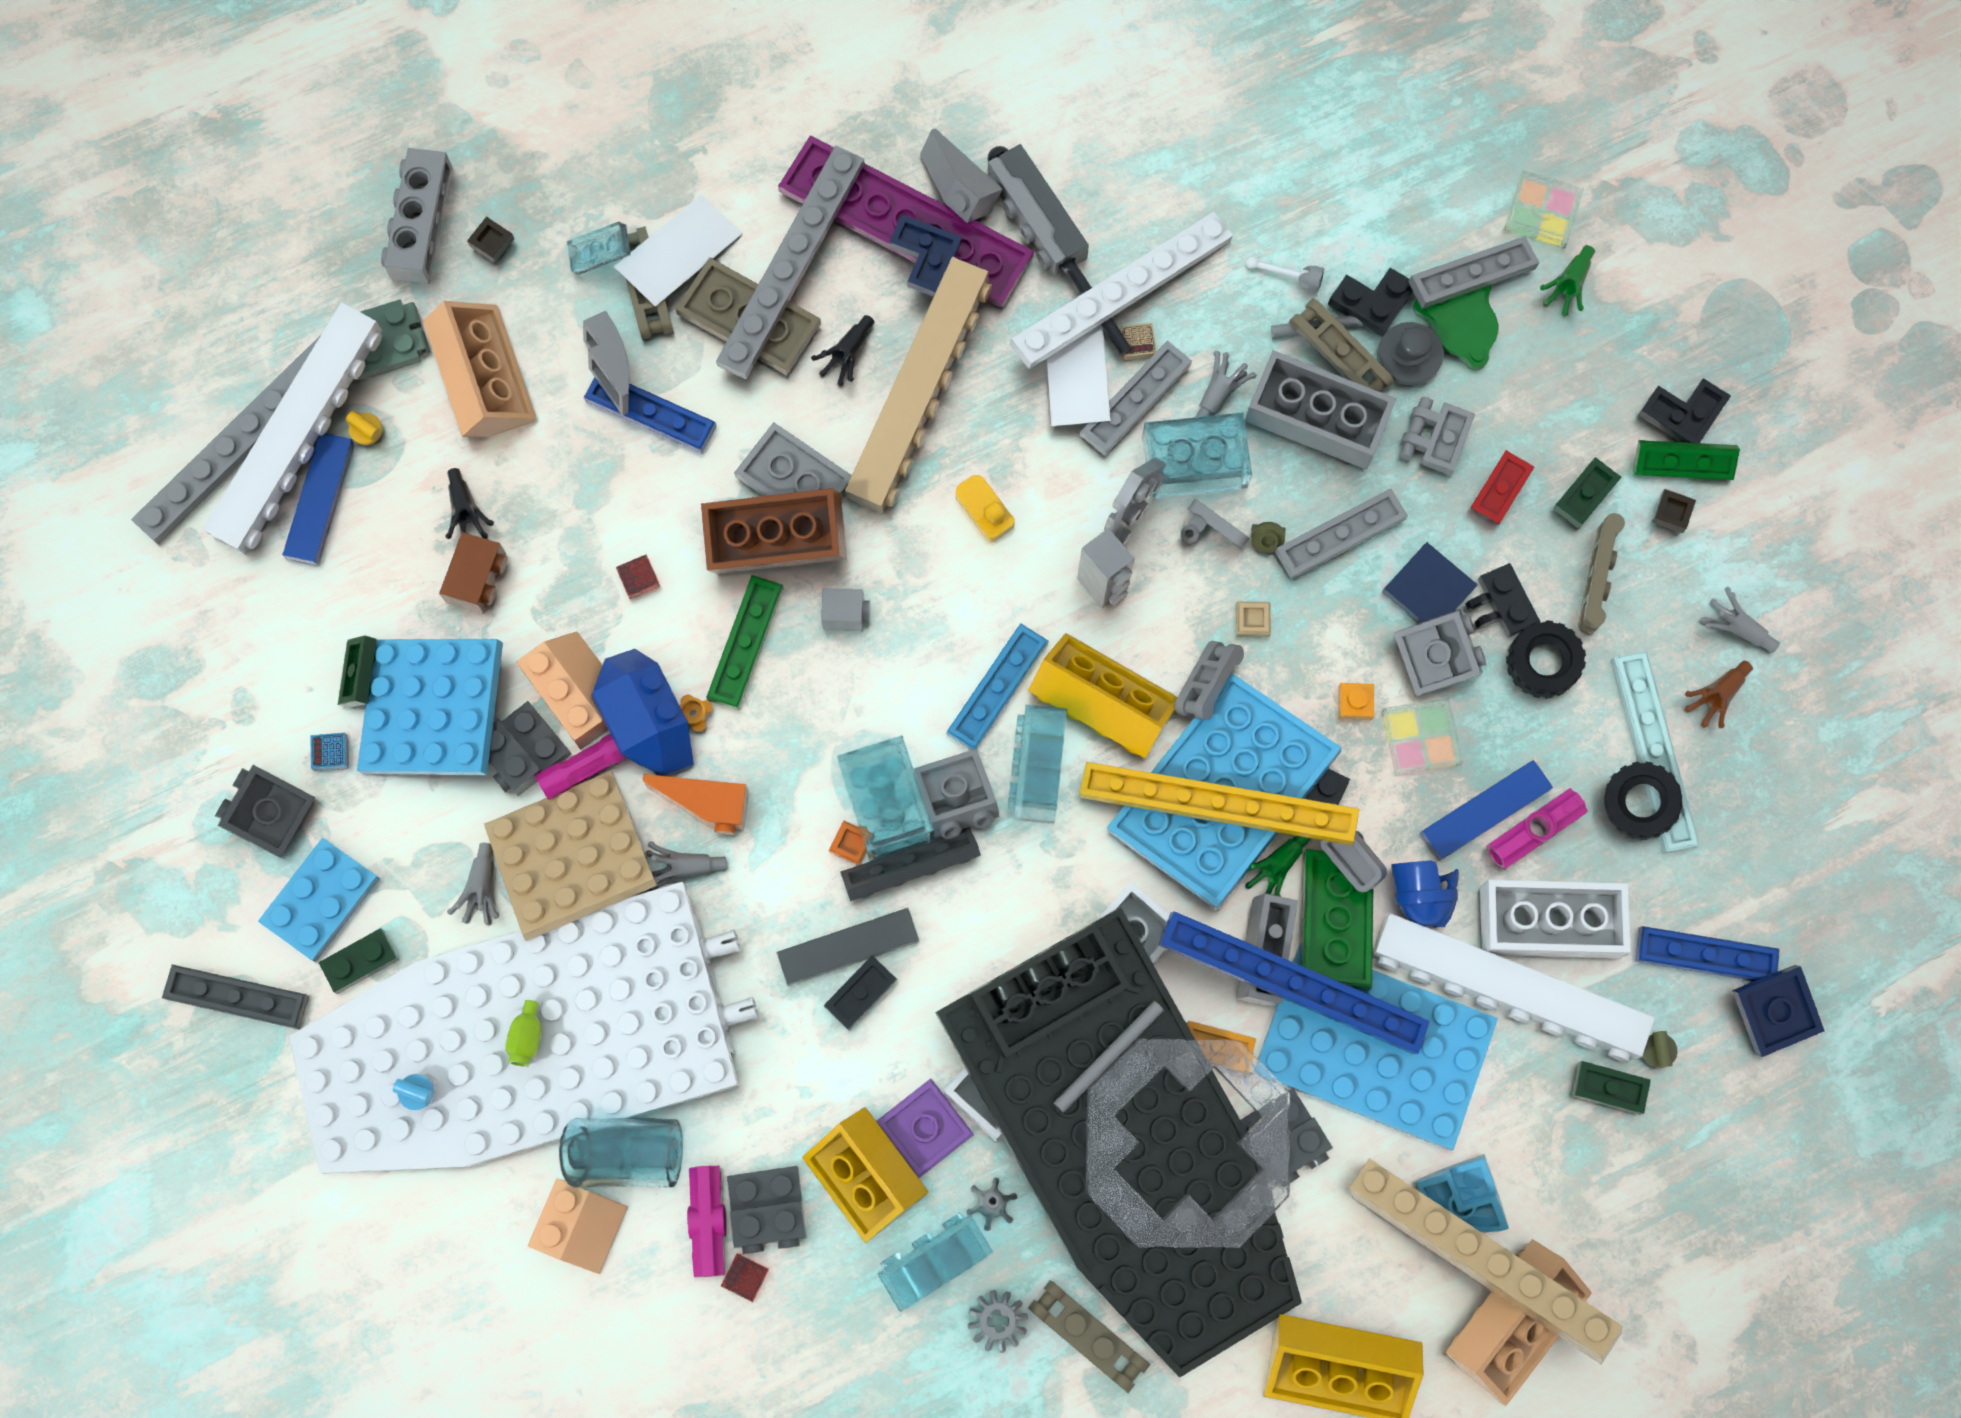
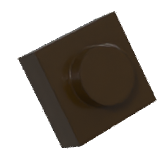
M486 216L467 242L471 248L496 263L512 243L514 236L510 231Z
M1664 489L1660 494L1651 522L1684 533L1696 500Z

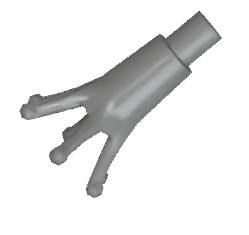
M1215 351L1213 353L1215 362L1211 382L1199 404L1200 410L1193 419V422L1202 428L1205 427L1211 415H1215L1231 393L1248 380L1255 379L1257 376L1255 372L1247 375L1245 369H1247L1248 365L1242 363L1236 372L1230 377H1226L1229 365L1228 352L1223 353L1220 369V352Z
M1730 587L1725 588V593L1734 608L1733 610L1723 607L1715 599L1710 601L1711 605L1720 610L1719 615L1724 617L1725 620L1702 617L1700 621L1705 623L1706 629L1717 628L1735 633L1755 646H1762L1770 653H1774L1778 649L1780 642L1768 635V630L1743 611L1735 598L1736 594L1731 592Z
M653 841L648 843V847L662 854L654 853L651 850H647L645 853L647 857H651L653 862L668 864L667 868L652 872L657 886L650 888L649 891L656 890L680 878L709 874L710 871L726 870L727 868L725 856L709 857L708 854L679 853L662 848Z
M483 842L479 844L478 854L473 860L466 886L453 907L447 910V914L452 915L467 900V909L462 918L464 923H468L471 910L477 902L478 909L483 911L484 923L486 925L491 923L488 907L494 919L499 917V913L495 910L491 893L493 868L491 855L493 849L490 843Z
M998 1178L993 1179L991 1189L981 1191L975 1185L971 1187V1191L976 1193L979 1198L978 1204L974 1208L967 1210V1215L970 1216L976 1212L986 1217L984 1230L990 1231L993 1218L1001 1216L1008 1223L1013 1221V1218L1006 1213L1005 1209L1007 1202L1017 1199L1016 1193L1003 1195L998 1190Z

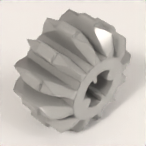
M991 1290L992 1304L988 1305L986 1300L979 1296L977 1301L984 1310L980 1312L975 1308H970L969 1314L980 1317V1322H970L967 1326L968 1329L978 1327L982 1329L980 1333L974 1336L973 1341L975 1343L980 1342L986 1335L989 1339L985 1344V1350L989 1352L992 1349L994 1340H998V1349L1000 1353H1004L1006 1346L1003 1339L1008 1338L1010 1343L1017 1347L1019 1342L1012 1335L1013 1331L1026 1335L1027 1329L1016 1326V1321L1027 1320L1028 1314L1022 1313L1015 1316L1013 1311L1020 1308L1023 1302L1017 1300L1009 1307L1007 1303L1011 1293L1006 1291L1003 1295L1002 1303H997L996 1290ZM996 1310L1000 1311L1001 1316H1007L1008 1325H1003L1005 1329L1001 1332H996L994 1326H988L987 1324L988 1316L993 1318L991 1313Z

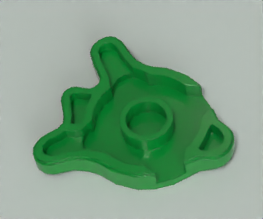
M1491 285L1424 309L1421 308L1416 299L1413 311L1429 323L1432 330L1441 340L1444 353L1447 351L1452 355L1458 356V360L1465 362L1473 370H1480L1486 366L1489 360V351L1496 341L1499 330L1496 314L1489 304Z

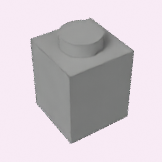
M823 588L821 609L823 630L863 631V620H870V600H864L863 589Z

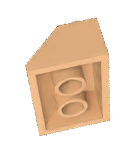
M577 631L544 641L516 661L580 750L608 731L591 696L602 664Z

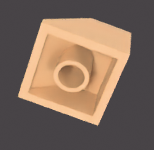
M556 1178L527 1247L600 1274L628 1206Z

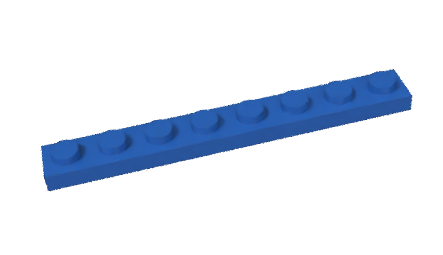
M1170 912L1158 944L1159 946L1413 1055L1419 1054L1430 1022L1429 1020L1178 912Z

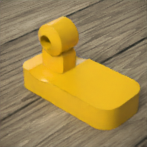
M972 475L957 486L956 500L987 541L995 542L1014 528V517L982 476Z

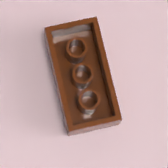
M834 488L701 503L707 571L723 574L847 559L841 493Z

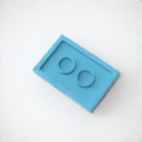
M322 837L258 922L316 963L380 878Z

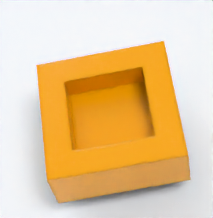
M1340 683L1338 686V719L1372 720L1374 718V684Z

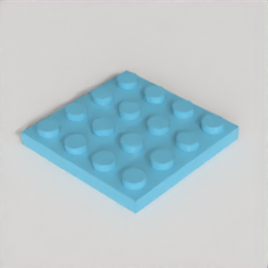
M498 639L377 640L375 648L376 661L373 663L370 682L371 694L368 696V702L365 706L357 771L363 774L487 775L503 642Z

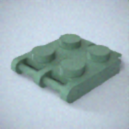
M399 299L360 311L362 314L375 320L383 331L381 332L382 340L375 351H370L364 360L366 367L358 380L367 379L421 362L420 355L430 352L425 333L422 328H419L422 324L414 302L403 304L402 300Z

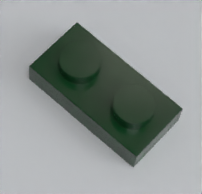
M1595 457L1556 503L1553 510L1579 529L1621 479V476Z
M364 635L347 640L337 705L351 708L367 704L368 696L371 694L370 682L373 663L376 661V638Z
M380 928L318 963L333 992L339 994L395 963L399 958L385 931Z
M1580 1061L1578 1063L1572 1097L1642 1115L1645 1112L1651 1079Z

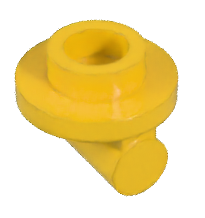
M351 411L347 415L346 421L349 423V434L357 444L371 445L379 440L383 427L377 416L371 413L358 414L355 411Z

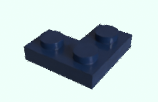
M901 215L889 244L890 248L917 258L907 281V286L934 297L951 258L956 257L962 244V237Z

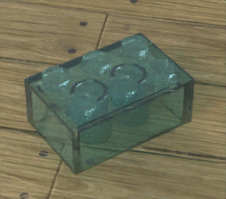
M1243 412L1144 423L1142 442L1145 463L1157 457L1167 464L1162 472L1166 475V478L1156 493L1152 491L1150 498L1248 488L1252 477V469Z
M1026 705L1025 715L1018 714L1015 743H1021V748H1014L1011 776H1018V781H1010L1008 809L1014 810L1013 820L1050 824L1055 822L1067 709Z
M902 735L837 755L839 769L869 861L935 841L934 829Z
M961 1213L956 1214L942 1224L945 1231L934 1238L928 1232L911 1243L914 1250L904 1257L901 1256L900 1252H897L880 1263L883 1270L878 1272L877 1275L900 1312L993 1254V1250L971 1214L963 1218Z

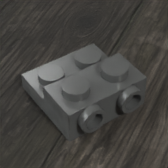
M529 701L520 706L503 721H500L498 718L493 722L488 764L491 763L498 772L493 778L505 793L512 789L517 796H520L537 782L536 774L558 762L564 761L572 754Z
M252 765L249 771L242 768L232 785L238 789L233 799L230 801L225 798L215 814V817L220 819L217 826L281 858L316 797L255 765Z
M1291 1088L1241 1119L1243 1126L1262 1158L1265 1169L1264 1174L1269 1186L1278 1182L1281 1188L1300 1177L1297 1170L1308 1164L1313 1169L1330 1159L1326 1152L1333 1148L1316 1119L1311 1117L1294 1088Z
M798 1166L727 1176L734 1248H742L743 1254L764 1251L763 1244L778 1242V1249L800 1246L799 1239L807 1238Z

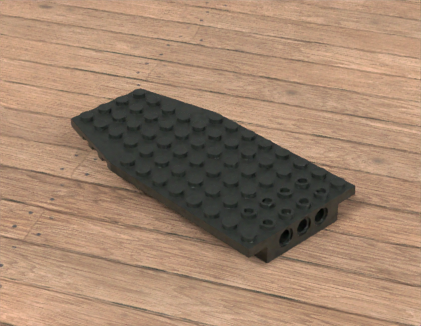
M1121 907L935 1012L1075 1267L1179 1378L1279 1317V1314H1285L1302 1303L1291 1261L1287 1256L1284 1246L1282 1229L1277 1221L1271 1190L1265 1178L1262 1158ZM1153 1001L1157 1002L1164 1012L1062 1113L1053 1103Z

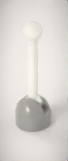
M1254 256L1246 260V266L1249 269L1261 268L1296 277L1299 279L1302 288L1314 293H1318L1325 270V268L1319 266H1307L1299 272L1260 262Z

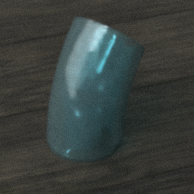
M575 1118L566 1124L560 1139L559 1162L562 1175L567 1184L573 1188H673L677 1184L682 1165L683 1136L680 1122L677 1119Z

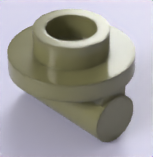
M1274 522L1252 524L1251 537L1254 547L1263 553L1275 552L1276 548L1285 542L1286 528Z
M1667 1031L1653 1032L1649 1035L1643 1059L1654 1068L1671 1067L1677 1058L1678 1050L1676 1043L1667 1035Z

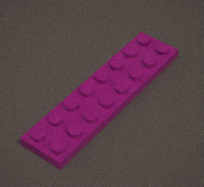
M810 135L779 183V192L803 204L834 147ZM867 164L863 166L834 221L914 263H916V257L890 248L889 242L901 215L961 236L962 244L955 258L988 271L989 284H992V289L987 301L1000 308H1003L1034 256L1033 250L975 220L966 223L950 207Z

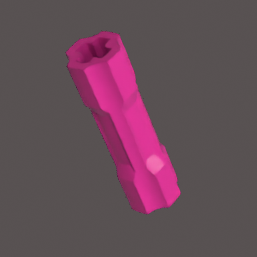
M608 734L596 744L563 762H558L536 774L535 777L549 800L628 758L620 754L611 734Z

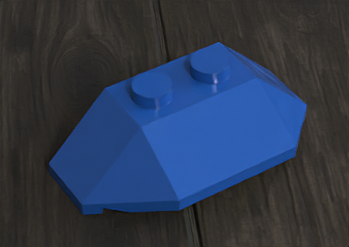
M635 648L605 658L591 696L620 754L638 765L654 771V774L659 776H670L691 768L694 763L688 721L659 664Z

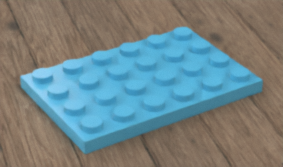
M1230 673L1214 703L1212 717L1209 720L1195 717L1151 773L1305 799L1339 756L1341 747L1251 685ZM1124 806L1107 827V831L1217 911L1250 870V865L1258 860L1278 834V832L1130 806Z
M1301 943L1293 959V962L1301 965ZM1372 970V988L1370 991H1359L1430 1021L1419 1054L1413 1055L1282 998V1004L1276 1006L1253 1074L1286 1087L1294 1088L1296 1091L1447 1150H1454L1498 1018Z

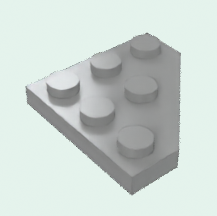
M1157 457L1131 471L1113 502L1112 507L1118 511L1116 513L1112 512L1108 516L1104 531L1109 528L1123 545L1127 543L1132 534V531L1128 528L1135 520L1139 521L1149 506V503L1145 502L1146 498L1150 496L1152 491L1156 493L1166 478V475L1162 472L1167 464Z

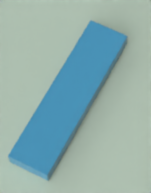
M1020 623L946 734L970 750L977 749L1049 641Z

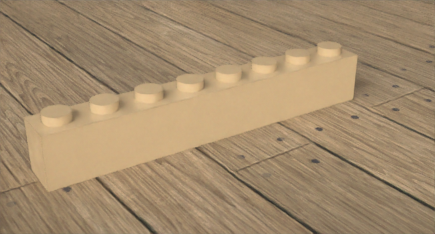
M955 257L951 258L845 489L848 500L881 514H884L887 506L892 507L899 493V489L896 488L901 476L905 478L908 475L913 459L909 457L914 447L919 448L926 434V430L923 429L927 418L932 419L938 409L939 400H936L939 391L941 388L946 390L953 373L950 371V367L954 359L959 361L964 352L966 342H963L965 334L967 330L972 332L979 317V313H976L980 301L985 303L990 295L992 284H989L988 271Z
M1370 1158L1349 1187L1352 1198L1599 1364H1603L1621 1336L1622 1325Z

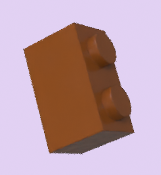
M461 533L439 592L446 603L484 614L487 605H492L495 599L496 586L494 585L498 574L502 575L507 566L508 557L501 544L468 533Z

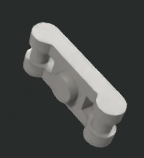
M1208 642L1175 702V711L1178 715L1190 716L1194 714L1196 718L1209 720L1212 717L1214 703L1234 666L1239 665L1244 658V649L1241 645L1229 644L1224 646L1222 642Z

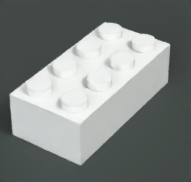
M1488 880L1480 886L1481 949L1498 956L1620 959L1631 953L1628 883Z

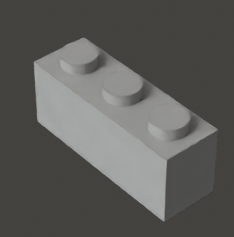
M1108 528L1082 547L1077 579L1101 608H1104L1109 603L1114 606L1128 594L1126 590L1130 585L1135 559Z
M1266 893L1254 897L1246 942L1289 960L1298 900ZM1239 980L1236 1000L1269 1007L1282 1004V998Z

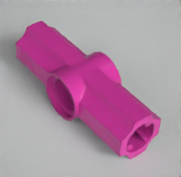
M1569 788L1486 846L1489 855L1496 865H1499L1503 870L1507 869L1585 815L1588 810L1584 800L1578 793ZM1531 822H1537L1542 825L1544 829L1543 836H1537L1531 831Z
M720 1166L689 1168L690 1206H688L687 1224L689 1238L692 1239L694 1277L725 1275L724 1236H726L727 1224L725 1205L722 1204Z

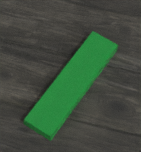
M751 575L707 693L706 699L708 701L739 711L784 590L782 584Z

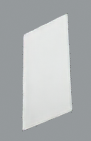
M700 195L614 267L654 306H657L699 271L709 257L713 259L741 236L742 233L706 198Z
M1100 324L1047 358L1051 426L1111 421L1103 327Z

